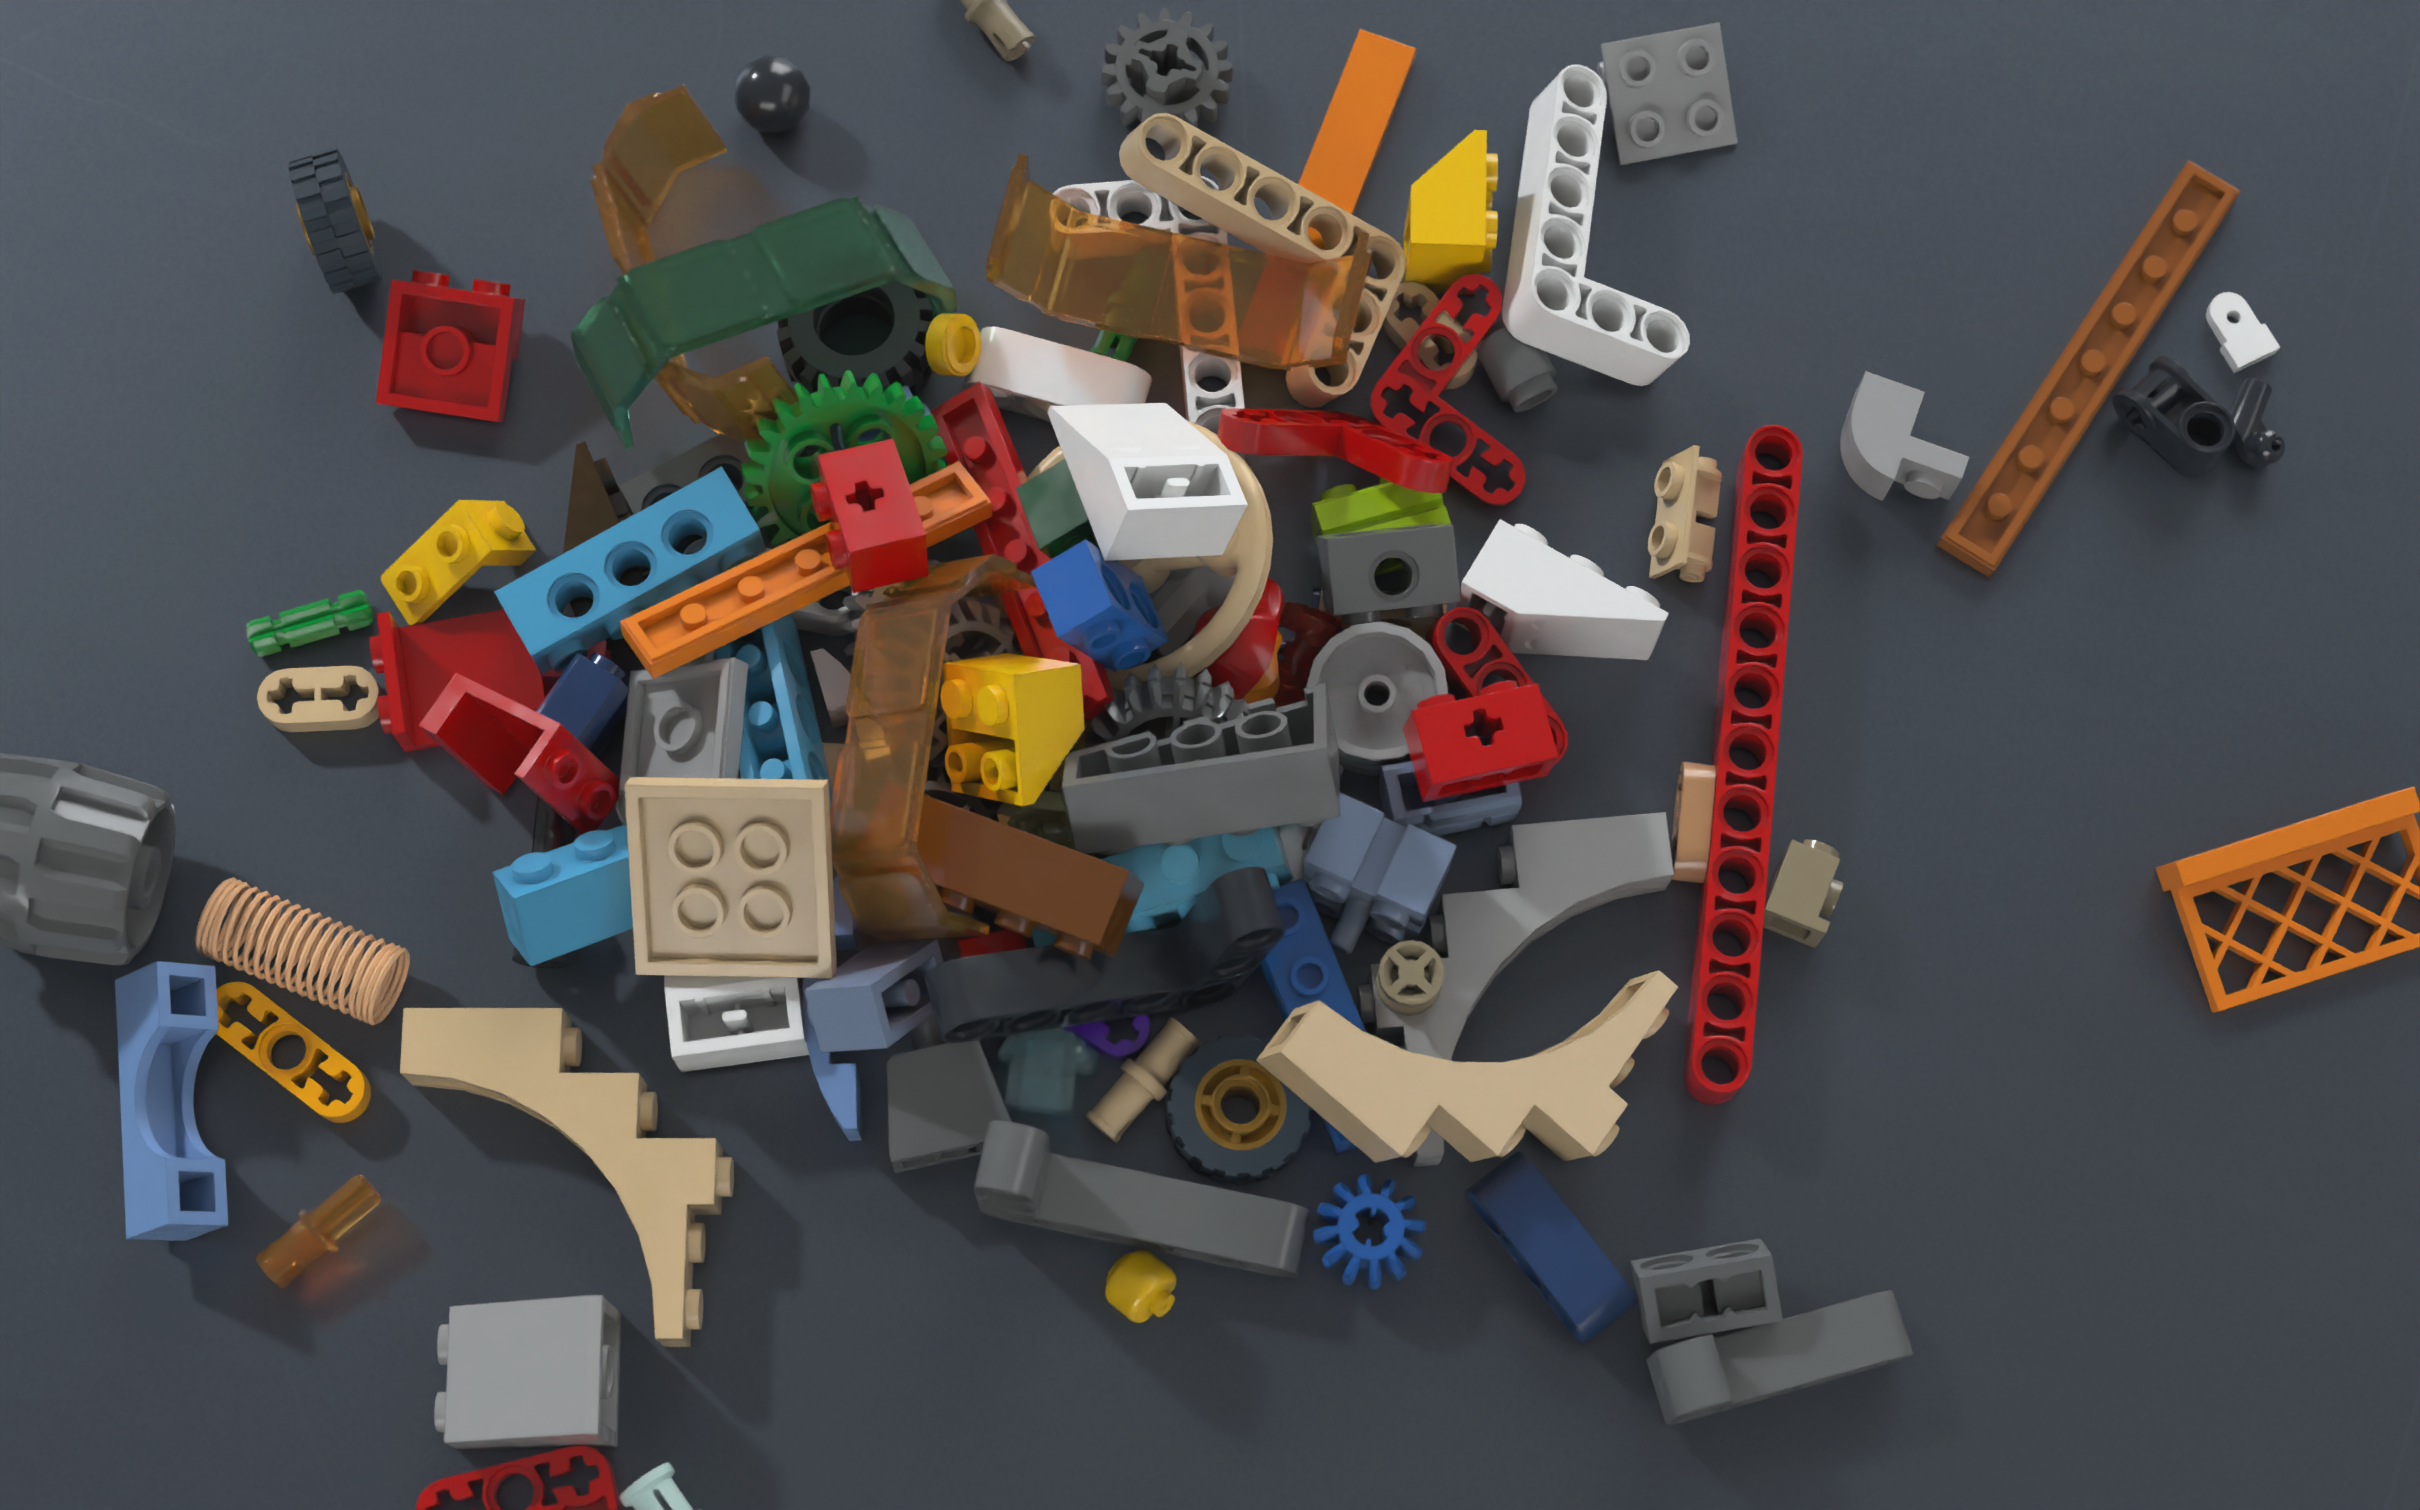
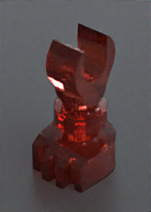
M1286 601L1281 613L1280 624L1296 636L1293 641H1286L1281 652L1286 659L1278 663L1280 685L1274 699L1276 708L1305 700L1303 689L1307 686L1310 675L1309 668H1312L1313 660L1319 654L1317 649L1318 647L1323 648L1330 638L1339 633L1342 626L1341 621L1336 617L1310 605Z

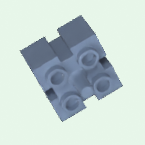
M1340 793V817L1328 818L1322 821L1304 859L1302 878H1304L1316 910L1325 915L1339 918L1329 939L1331 947L1343 954H1351L1367 920L1369 921L1365 929L1382 941L1394 945L1402 942V940L1418 941L1428 920V915H1430L1447 879L1457 845L1411 824L1408 827L1402 826L1385 818L1384 812Z

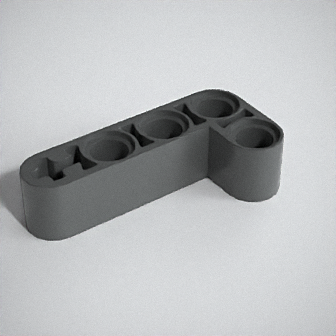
M1887 1290L1718 1338H1713V1335H1707L1683 1341L1654 1352L1646 1361L1665 1423L1668 1426L1887 1365L1914 1354L1893 1290Z

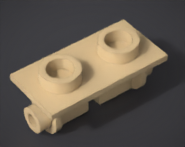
M1693 445L1664 460L1656 475L1654 490L1658 497L1655 525L1648 538V552L1651 555L1649 578L1656 579L1675 569H1679L1680 579L1687 582H1702L1705 579V572L1712 569L1716 528L1697 523L1696 516L1709 520L1717 517L1722 473L1717 470L1716 460L1708 457H1699L1700 446Z

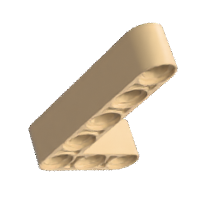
M1160 113L1147 118L1121 144L1119 158L1126 175L1140 185L1324 285L1298 348L1287 369L1286 383L1291 396L1301 405L1314 408L1321 407L1351 390L1361 375L1404 275L1406 258L1400 244L1390 235L1174 115ZM1146 138L1153 139L1161 145L1165 154L1164 161L1150 154L1146 147ZM1200 168L1208 169L1215 175L1218 180V191L1209 188L1201 178ZM1255 197L1267 203L1271 210V220L1263 218L1258 213L1254 203ZM1308 227L1314 228L1321 234L1324 240V250L1317 248L1311 242L1308 235ZM1361 256L1368 258L1375 266L1376 279L1371 278L1365 273L1361 264ZM1338 309L1344 310L1350 315L1354 325L1353 332L1347 331L1341 325L1338 319ZM1315 362L1321 363L1327 368L1331 378L1330 386L1324 385L1317 378L1314 369Z

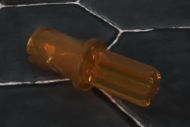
M364 1176L352 1177L313 1212L302 1209L298 1214L300 1220L291 1226L278 1240L255 1256L257 1263L274 1283H277L280 1288L284 1289L301 1271L327 1250L334 1253L339 1248L336 1239L380 1202L381 1197L378 1191Z

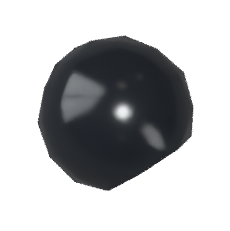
M763 56L746 64L736 79L734 102L737 111L751 127L762 132L782 133L798 125L810 106V86L802 72L785 57Z

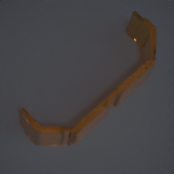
M683 84L664 93H651L626 105L604 144L603 158L599 163L592 165L595 177L590 179L610 252L624 276L625 281L621 282L620 286L639 353L647 371L682 414L688 415L694 424L702 422L709 429L744 443L750 439L764 440L757 428L756 419L760 417L776 421L778 415L772 400L778 398L789 405H793L797 402L795 392L768 356H764L716 378L687 367L647 231V227L679 172L728 151L725 142Z
M1019 153L1016 165L1013 167L989 249L986 261L987 281L1016 299L1027 301L1039 308L1042 314L1055 316L1062 321L1140 339L1150 338L1176 344L1192 351L1265 368H1279L1291 371L1293 367L1306 365L1311 368L1346 363L1372 262L1373 248L1368 247L1369 233L1360 231L1354 255L1304 263L1082 212L1030 179L1028 155Z
M996 554L928 565L929 576L892 584L883 592V595L888 597L881 602L866 604V610L860 617L846 703V713L849 717L845 745L840 749L830 808L832 865L840 877L839 889L860 932L888 940H920L989 935V924L947 911L916 845L951 606L963 596L978 598L1037 588L1032 575L1017 570L1015 562Z

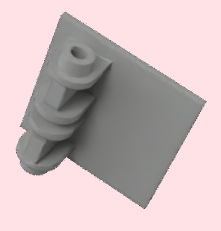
M1720 22L1601 44L1603 62L1597 64V72L1604 86H1607L1619 165L1738 143Z

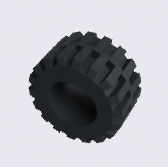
M845 248L846 257L834 259L832 251L819 256L821 266L813 269L807 263L798 270L800 284L788 282L782 293L785 305H778L776 314L779 327L776 331L790 381L801 384L812 394L818 391L819 374L824 373L833 388L840 387L845 371L851 370L857 387H863L871 373H876L883 386V393L890 385L897 381L901 383V386L908 385L911 393L918 396L925 387L923 374L931 375L933 371L926 357L925 340L928 328L934 319L930 298H926L924 285L918 276L910 278L908 266L898 259L890 266L887 265L884 252L872 249L869 258L860 257L859 248ZM855 314L876 316L893 328L887 340L880 347L862 355L840 354L831 350L822 342L826 332L833 324L844 317Z

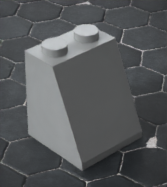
M603 1295L450 1306L449 1324L440 1325L437 1339L439 1364L447 1365L446 1392H438L435 1399L434 1420L436 1432L444 1433V1443L455 1449L566 1448L576 1445H586L592 1448L617 1447L621 1313Z

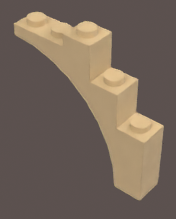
M1660 970L1632 978L1598 1016L1566 1040L1530 1057L1507 1062H1453L1409 1052L1360 1030L1318 1000L1294 1009L1257 1058V1061L1375 1163L1402 1156L1404 1158L1409 1157L1422 1145L1429 1135L1431 1128L1470 1162L1507 1155L1519 1143L1526 1129L1563 1161L1587 1156L1595 1157L1604 1152L1616 1138L1619 1126L1615 1123L1628 1105L1612 1089L1619 1085L1632 1070L1635 1060L1631 1055L1641 1040L1651 1037L1666 1021L1669 1010L1665 1005L1678 986Z
M404 1008L400 1073L413 1086L464 1090L513 1105L557 1129L594 1161L616 1189L639 1235L652 1284L655 1339L663 1347H690L691 1329H701L703 1322L702 1289H692L693 1263L704 1262L706 1246L705 1224L695 1223V1215H721L722 1197H732L733 1157H723L724 1150L716 1138H645L646 1131H656L658 1102L656 1092H647V1084L639 1073H570V1067H579L581 1063L582 1036L580 1027H572V1021L563 1008Z

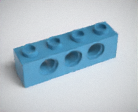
M720 467L494 593L538 670L543 675L551 669L555 671L565 670L576 654L586 657L589 653V648L609 637L613 640L624 638L620 621L749 561L764 552L766 548L759 527L724 469ZM699 535L707 539L704 547L694 554L685 555L675 551L678 543L687 536ZM643 566L650 569L647 579L639 585L625 586L619 583L622 574L631 567ZM586 597L594 600L591 609L581 617L570 618L563 615L565 606L575 598Z
M788 614L715 649L717 660L735 657L748 663L739 763L741 779L828 780L831 849L844 845L796 621Z

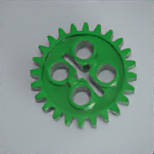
M846 370L840 387L832 388L828 378L823 373L819 374L817 392L810 394L801 384L797 383L794 385L797 402L793 405H789L778 398L772 400L778 418L776 421L760 417L756 419L757 428L764 440L750 439L745 441L744 445L748 456L753 461L745 462L740 467L745 482L750 483L742 489L748 506H754L751 510L754 521L759 528L767 527L766 532L770 543L776 546L784 541L787 543L830 522V520L819 522L816 513L810 512L809 509L813 506L810 484L820 482L818 455L835 452L830 434V426L832 424H840L841 437L845 449L894 439L909 485L946 468L944 461L940 458L948 454L942 437L936 436L940 430L933 415H924L926 410L918 396L906 400V394L901 383L897 381L890 385L883 393V386L876 373H871L863 387H857L851 370ZM878 428L882 430L873 440L866 442L857 441L858 437L869 429ZM805 446H821L814 455L799 458L795 456Z

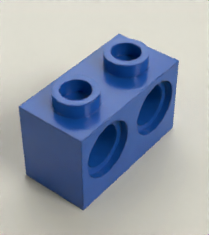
M1086 539L1031 571L1057 638L1113 672L1131 669L1144 663L1150 657L1151 651L1169 641L1142 577L1117 560L1104 561L1101 550Z

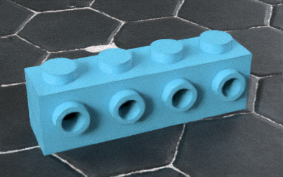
M1277 826L1260 828L1258 831L1244 836H1234L1226 833L1198 837L1182 845L1157 843L1138 846L1100 859L1130 870L1145 884L1125 934L1157 930L1156 926L1179 918L1182 920L1213 881L1237 869L1246 867L1264 868L1272 890L1279 889V884L1294 879ZM1037 928L1032 933L1035 947L1054 945L1057 937Z

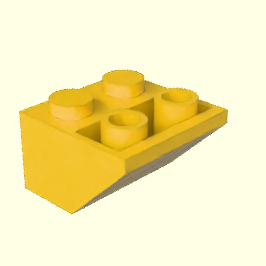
M1474 130L1411 185L1403 235V251L1406 258L1403 282H1416L1425 285L1434 294H1445L1450 286L1460 277L1468 274L1491 272L1492 248H1496L1498 214L1497 211H1492L1493 191L1497 189L1498 154L1487 153V130ZM1463 291V292L1460 293L1459 295H1472V294H1469V293H1467L1466 291Z
M1011 653L943 663L944 684L941 688V704L946 714L948 749L945 754V767L951 781V791L1019 806L1034 804L1084 731L1081 664Z

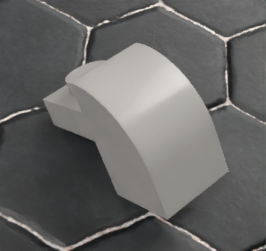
M1866 371L1854 394L1840 438L1842 460L1850 477L1862 490L1881 501L1884 500L1894 481L1904 484L1907 491L1918 497L1926 499L1941 497L1950 500L1963 478L1969 456L1910 436L1925 392Z

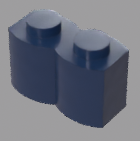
M593 653L589 659L581 654H576L536 712L562 724L598 758L626 718L628 701L626 697L629 694V689L622 682L626 674L619 666L598 653Z

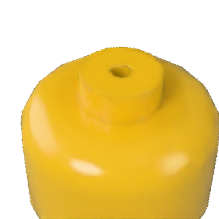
M1136 1250L1123 1255L1113 1265L1106 1278L1105 1296L1130 1321L1141 1323L1149 1319L1152 1314L1162 1317L1171 1309L1175 1301V1297L1171 1292L1176 1286L1177 1278L1173 1270L1148 1250Z

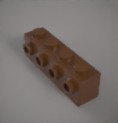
M894 783L890 786L861 855L880 869L877 879L890 886L909 893L914 892L917 883L939 891L935 899L936 902L967 915H972L975 906L997 913L994 921L996 925L1031 938L1035 928L1057 936L1054 942L1055 947L1086 960H1091L1094 950L1115 958L1145 885L1130 870Z

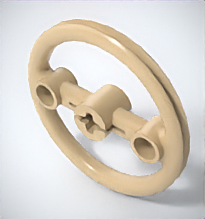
M1190 421L1188 422L1227 454L1248 504L1223 555L1117 561L1142 577L1148 593H1152L1161 587L1171 570L1206 566L1218 576H1236L1222 606L1210 622L1189 642L1166 656L1131 669L1113 672L1108 668H1104L1111 686L1124 690V680L1130 672L1141 680L1147 681L1149 670L1154 664L1162 671L1163 676H1174L1175 668L1182 663L1188 678L1193 677L1211 665L1232 645L1250 621L1263 595L1269 575L1273 532L1271 513L1262 486L1251 467L1236 451L1228 450L1221 443L1218 436L1209 429ZM1058 446L1032 470L1027 480H1031L1064 460L1065 457L1061 447ZM992 576L993 597L996 608L1001 609V618L1009 619Z

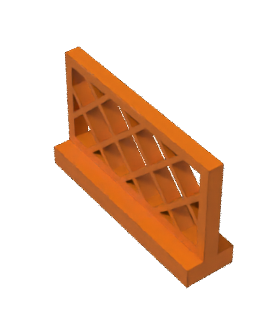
M2414 786L2155 867L2163 892L2171 890L2212 1013L2420 947V932L2413 934L2391 922L2405 893L2420 900V829L2414 813L2420 812V802ZM2398 831L2408 856L2399 876L2370 861L2381 837ZM2364 843L2359 855L2346 849ZM2331 853L2354 865L2340 895L2311 880L2323 855ZM2306 861L2300 874L2287 868ZM2273 872L2295 884L2281 914L2251 899L2264 874ZM2364 872L2394 886L2380 916L2351 901ZM2413 875L2415 876L2418 886L2410 882ZM2247 880L2241 893L2228 887L2229 885ZM2306 890L2335 905L2321 935L2292 921ZM2214 891L2236 903L2222 933L2202 924L2193 897ZM2246 909L2276 924L2262 954L2232 939ZM2346 911L2375 926L2363 951L2353 953L2332 942ZM2287 930L2316 945L2304 970L2294 972L2273 961ZM2386 932L2398 938L2397 940L2381 944ZM2207 938L2216 943L2213 952H2211ZM2227 949L2256 964L2245 989L2229 994L2225 993L2218 972V967ZM2327 951L2339 957L2338 959L2322 963ZM2267 970L2280 976L2279 978L2262 983Z

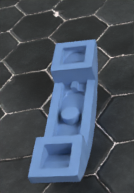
M852 871L839 872L833 881L836 950L858 949L857 893L854 887L856 882ZM803 978V1018L807 1049L814 1074L830 1111L849 1141L862 1140L861 1075L856 1063L835 1064L834 1052H820L815 1029L808 1018V1003L804 990L821 978Z

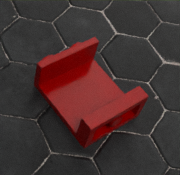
M504 609L404 627L398 626L390 612L377 613L379 635L370 637V651L376 673L385 674L387 695L378 697L379 718L384 734L392 733L405 752L440 746L419 727V724L455 673L534 711L538 709L550 692Z
M455 673L419 724L421 729L486 787L504 795L515 778L518 777L581 835L597 830L620 797L618 795L620 779L562 724L460 674Z

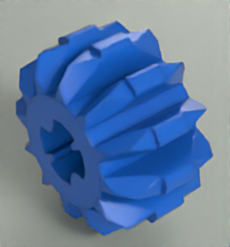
M1368 1174L1360 1175L1357 1183V1197L1353 1195L1346 1185L1338 1183L1333 1188V1194L1341 1208L1330 1203L1319 1204L1317 1216L1333 1226L1314 1230L1313 1242L1320 1245L1336 1244L1335 1247L1327 1251L1322 1257L1321 1263L1326 1269H1329L1343 1259L1348 1262L1342 1277L1344 1284L1352 1285L1356 1279L1358 1269H1367V1284L1369 1288L1378 1289L1382 1279L1381 1266H1384L1392 1278L1400 1281L1405 1277L1406 1270L1397 1255L1408 1260L1417 1261L1422 1254V1248L1405 1237H1415L1423 1234L1426 1230V1222L1417 1218L1403 1219L1404 1216L1416 1207L1417 1199L1413 1195H1408L1396 1204L1390 1199L1395 1192L1397 1182L1391 1178H1388L1383 1183L1379 1195L1372 1194L1370 1176ZM1368 1217V1225H1371L1374 1218L1384 1226L1379 1237V1245L1371 1246L1370 1238L1367 1239L1365 1245L1355 1239L1359 1228V1219Z

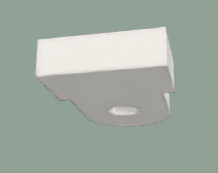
M2232 292L2221 293L2208 306L2206 320L2222 345L2219 350L2234 374L2275 354L2279 350L2280 346L2267 325L2259 323L2246 300L2240 295ZM2227 316L2233 317L2237 323L2229 322Z

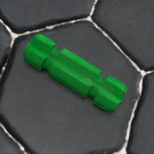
M355 590L338 595V602L330 603L329 598L279 612L280 619L272 620L269 615L249 621L246 624V634L253 652L256 656L263 657L282 651V645L289 643L290 647L294 648L341 633V627L348 626L349 631L369 626L373 623V611L363 590Z

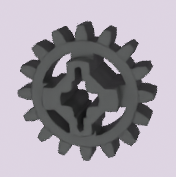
M1161 8L1159 21L1151 23L1149 18L1141 12L1137 14V30L1132 31L1123 25L1117 28V42L1119 45L1106 44L1105 63L1108 65L1102 66L1101 72L1102 85L1109 87L1106 89V103L1109 108L1122 105L1120 109V122L1124 126L1132 123L1136 118L1141 120L1142 123L1154 114L1160 113L1174 115L1196 128L1197 118L1200 116L1212 123L1217 120L1218 106L1216 103L1227 104L1229 101L1230 85L1227 83L1232 81L1233 62L1225 61L1228 56L1226 40L1212 42L1214 25L1208 22L1199 29L1192 27L1193 12L1186 11L1179 22L1171 21L1168 8ZM1190 50L1199 56L1202 61L1193 59ZM1128 78H1131L1132 86L1142 89L1144 93L1143 98L1135 92Z

